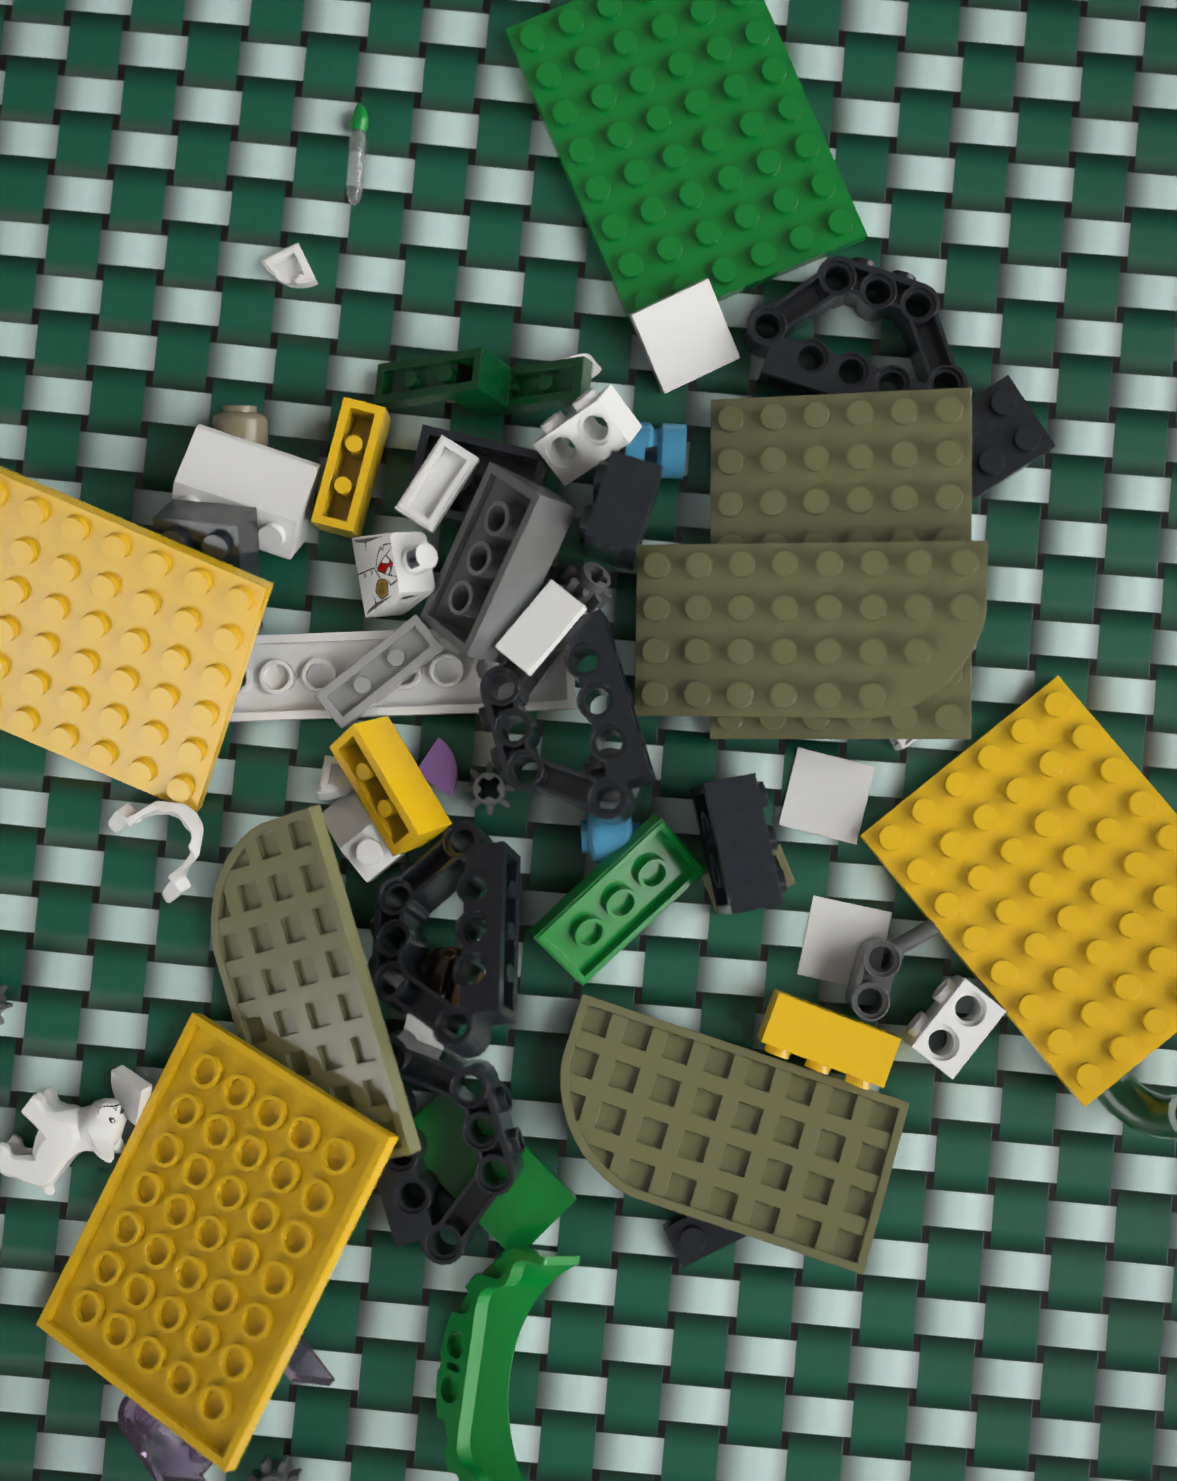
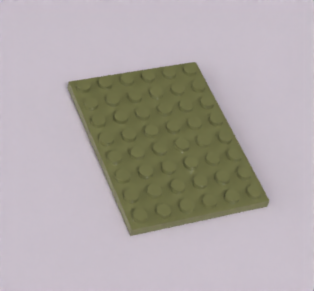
M972 387L711 400L710 544L972 541ZM972 653L960 671L936 694L906 711L891 716L874 719L710 717V739H971Z

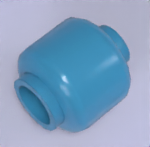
M602 809V811H611V810H612V809ZM589 812L587 820H580L582 854H588L593 863L600 864L612 852L630 840L632 833L641 826V822H633L631 816L624 823L611 826L602 823Z

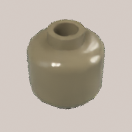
M224 405L223 412L213 416V429L269 447L268 419L265 415L257 413V406Z

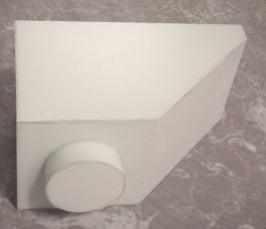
M355 790L342 796L322 812L327 829L339 849L366 882L374 881L406 855L405 852L396 856L391 854Z

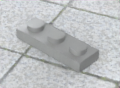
M415 614L315 696L341 729L345 730L442 652L444 648Z

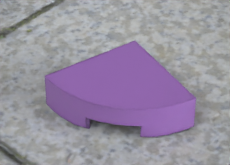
M438 737L419 765V769L428 782L449 796H452L458 781L457 762L448 744Z

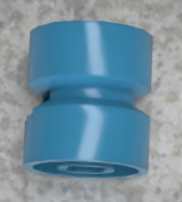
M639 421L642 428L632 441L625 446V454L664 466L661 478L683 479L687 424L662 423L659 429H654L650 422ZM657 446L656 454L645 452V447Z

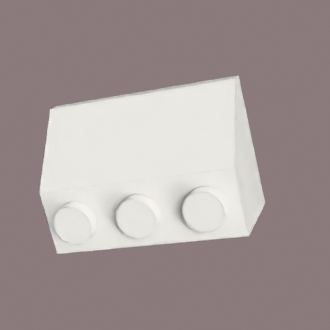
M199 424L194 431L175 477L171 501L177 499L257 507L259 550L290 560L307 539L321 464Z

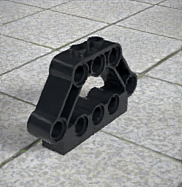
M834 256L826 259L821 263L817 273L773 304L760 305L752 310L744 328L743 341L745 347L750 353L765 359L757 383L793 395L881 392L879 383L883 381L893 383L898 391L934 389L933 382L936 381L946 383L949 388H967L968 385L966 374L955 364L938 315L940 300L937 292L931 286L916 281V277L908 272L901 270L888 272L876 268V264L866 258L854 257L849 259ZM837 277L843 282L845 288L839 291L832 290L826 285L825 279ZM868 290L880 292L884 298V303L874 304L866 298L865 292ZM916 303L923 309L924 316L913 317L907 312L905 304ZM842 305L854 308L858 317L865 321L874 322L885 318L893 321L896 328L901 331L917 380L911 379L908 372L898 365H888L880 369L871 366L866 357L858 352L849 351L838 355L829 352L825 343L818 339L807 338L799 342L788 337L829 309L838 308ZM763 323L769 324L775 329L776 336L769 339L763 338L758 335L755 327ZM803 355H810L817 360L819 368L812 371L806 370L799 364L798 358ZM843 368L854 370L858 376V382L854 384L844 382L839 376V370Z
M601 609L582 615L531 677L506 656L498 666L489 669L482 677L480 693L484 707L479 708V715L487 733L492 732L495 747L490 749V754L495 770L498 774L503 772L509 785L521 794L529 797L544 795L589 811L602 823L611 826L620 825L631 817L635 808V798L632 789L656 782L657 780L611 627ZM567 644L569 649L565 655V666L581 686L577 696V707L580 713L592 724L593 731L589 738V748L592 754L604 764L607 777L601 779L540 757L537 746L541 739V730L537 722L526 712L525 706L528 703L529 694ZM591 655L597 656V665L592 671L587 673L579 672L578 666L583 658ZM513 682L515 684L513 694L506 700H498L499 688L505 683ZM605 695L610 698L609 706L604 712L600 714L591 713L590 706L596 697ZM518 722H525V735L517 741H510L509 731L511 727ZM611 736L621 737V749L614 755H604L602 746L605 740ZM528 763H537V776L530 782H522L520 778L522 768ZM608 791H618L620 794L618 806L611 811H602L600 807L602 796Z
M461 819L453 822L444 831L441 840L399 877L388 879L377 891L375 915L371 918L370 923L373 946L372 956L368 960V969L379 1000L400 1013L411 1014L432 1029L433 1036L438 1043L462 1058L471 1059L478 1057L486 1051L491 1041L492 1026L517 1023L521 856L505 841L494 842L474 822ZM488 888L485 895L479 898L482 891ZM457 891V895L464 905L463 914L455 925V937L462 944V956L458 958L453 969L454 981L460 987V1004L453 1005L427 987L424 979L420 977L421 965L425 962L429 953V943L422 935L423 924L429 918L430 913ZM486 929L484 936L477 940L479 934ZM405 941V944L403 945V947L399 949V947H400V945L402 944V942ZM485 971L482 980L476 983V979L479 976V974ZM403 982L402 987L397 991L399 984ZM467 1024L466 1030L463 1033V1035L457 1038L458 1032L461 1029V1027Z
M392 1028L387 1033L390 1043L395 1044L401 1052V1061L396 1062L401 1081L404 1079L449 1097L458 1106L463 1107L466 1119L462 1126V1137L465 1143L476 1151L479 1161L476 1164L473 1177L446 1213H441L437 1199L440 1194L441 1183L436 1174L426 1168L423 1158L428 1149L427 1139L418 1128H416L421 1150L413 1153L411 1158L402 1156L388 1159L377 1180V1186L395 1247L420 1241L426 1257L433 1263L450 1265L456 1262L470 1245L474 1236V1227L496 1197L508 1192L522 1174L524 1167L522 1153L525 1152V1142L520 1128L514 1127L509 1111L512 1110L513 1105L509 1089L506 1085H501L494 1066L482 1059L466 1060L418 1041L415 1035L404 1028ZM465 1075H472L479 1079L482 1085L481 1093L475 1094L466 1088ZM403 1085L413 1118L417 1106L416 1097L410 1088ZM483 1117L490 1120L494 1126V1135L483 1134L477 1126V1118ZM497 1160L502 1162L507 1169V1176L499 1177L492 1173L489 1161ZM409 1183L419 1184L425 1192V1199L414 1197L410 1192ZM440 1229L451 1231L456 1237L457 1244L451 1245L446 1243L440 1236Z

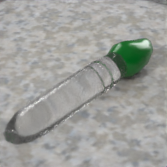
M361 103L356 105L349 121L351 135L346 188L348 201L353 206L357 205L362 197L366 149L365 133L369 126L366 108Z

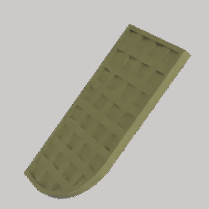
M988 540L639 545L637 551L635 710L637 716L874 719L891 716L922 703L948 684L960 671L979 640L987 612Z
M321 806L308 807L261 823L252 828L239 840L224 862L214 890L211 911L213 951L238 1037L399 1137L388 1159L412 1155L421 1150V1145Z
M582 994L561 1059L560 1094L566 1122L573 1139L587 1161L607 1182L633 1198L864 1274L908 1112L909 1102L870 1089H862L846 1081Z

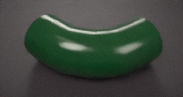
M1129 1071L1097 1097L1110 1114L1131 1129L1156 1139L1177 1140V1094L1162 1095L1151 1091L1138 1082Z

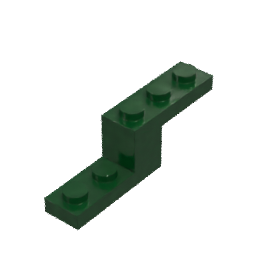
M483 347L378 364L373 404L386 407L388 410L453 400L481 419L573 406L572 403L590 389L593 363L585 356L510 367Z

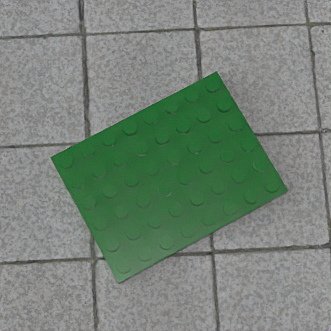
M574 0L505 29L506 38L635 337L638 335L629 314L702 279H709L717 301L720 302L865 241L867 237L865 228L764 0Z

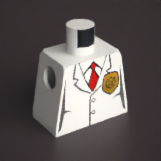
M393 532L352 538L365 618L403 615L434 592L435 582L432 568L438 562V554L436 549L427 543V537L424 532Z

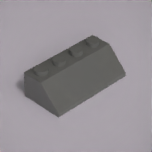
M490 462L435 582L434 592L429 596L420 619L466 656L501 663L505 655L495 646L536 598L578 507L552 490Z

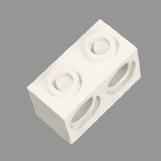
M611 384L599 393H596L593 388L589 389L572 403L575 408L573 411L565 416L560 410L540 426L544 432L533 446L564 486L599 464L600 460L604 461L610 457L612 450L617 452L628 445L642 428V425ZM594 415L602 417L607 422L608 427L600 425ZM563 437L572 441L575 448L569 447L564 442Z
M955 975L952 980L946 978L941 982L932 996L935 1002L926 1013L920 1011L910 1021L906 1028V1032L909 1035L904 1040V1042L951 1079L957 1075L1006 1013V1010L966 978ZM970 996L973 1001V1009L968 1016L959 1018L955 1012V1005L961 997ZM936 1030H944L947 1035L945 1046L938 1051H931L928 1045L930 1035Z

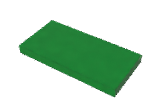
M654 813L632 833L630 840L606 857L532 926L528 932L565 970L584 986L707 869L669 826Z
M465 1082L466 1088H467L470 1092L477 1094V1093ZM438 1093L413 1117L415 1128L422 1131L427 1139L428 1149L423 1157L426 1168L435 1173L441 1185L457 1199L473 1177L476 1164L479 1161L476 1151L470 1148L462 1137V1126L466 1119L463 1107L458 1106L451 1098ZM483 1117L477 1118L479 1130L483 1134L494 1135L495 1130L492 1122ZM526 1143L525 1152L522 1153L524 1163L522 1174L508 1192L496 1197L478 1222L505 1250L514 1247L528 1248L577 1200V1196ZM497 1160L489 1161L492 1173L499 1177L507 1176V1169L502 1162Z

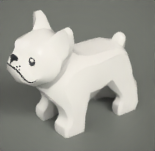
M51 1086L47 1087L43 1093L38 1092L34 1094L21 1111L38 1128L33 1148L24 1146L23 1139L16 1134L12 1135L7 1143L0 1142V1172L5 1176L14 1177L24 1183L38 1186L46 1195L50 1196L55 1193V1182L82 1151H94L99 1158L111 1163L114 1159V1151L123 1152L126 1146L122 1139V1133L127 1119L123 1114L124 1109L121 1103L114 1098H103L85 1107L67 1104L60 1101L57 1091Z

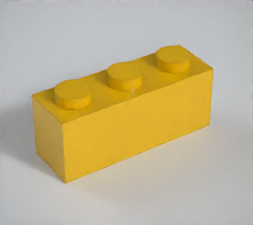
M347 397L343 398L311 522L320 531L348 538L361 536L392 420L386 407Z
M389 716L355 723L329 746L393 856L427 845L452 824Z
M775 988L757 1034L759 1040L766 1043L764 1051L787 1060L790 1053L806 1058L804 1064L806 1067L829 1075L831 1068L847 1074L846 1082L866 1090L870 1089L871 1083L884 1088L901 1042V1038L892 1032Z

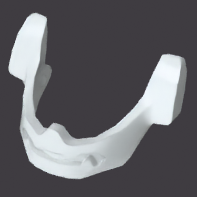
M156 801L140 810L134 809L127 803L119 808L108 821V826L114 833H120L127 827H132L136 823H140L142 819L150 816L171 815L179 818L191 834V841L188 846L190 850L189 856L179 868H175L173 873L168 876L170 882L162 892L164 900L167 903H171L191 888V884L187 879V872L200 854L204 833L203 824L198 814L183 803Z

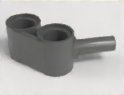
M929 919L895 939L892 936L886 939L871 937L859 945L845 992L847 1007L854 1014L866 1021H875L887 1014L890 1008L889 993L894 975L898 972L902 959H904L903 954L939 934L934 922ZM883 946L888 952V961L882 968L873 969L869 963V955L874 948ZM873 988L877 994L875 1006L868 1010H861L857 1003L859 994L865 989Z

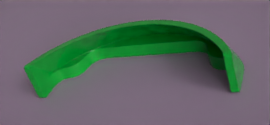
M514 1247L502 1252V1256L483 1272L475 1273L465 1286L468 1293L460 1309L452 1311L440 1349L441 1364L437 1370L436 1383L437 1418L444 1420L448 1447L442 1450L448 1471L456 1474L459 1481H523L514 1452L509 1420V1382L515 1347L525 1319L535 1301L554 1279L570 1268L579 1265L580 1255Z

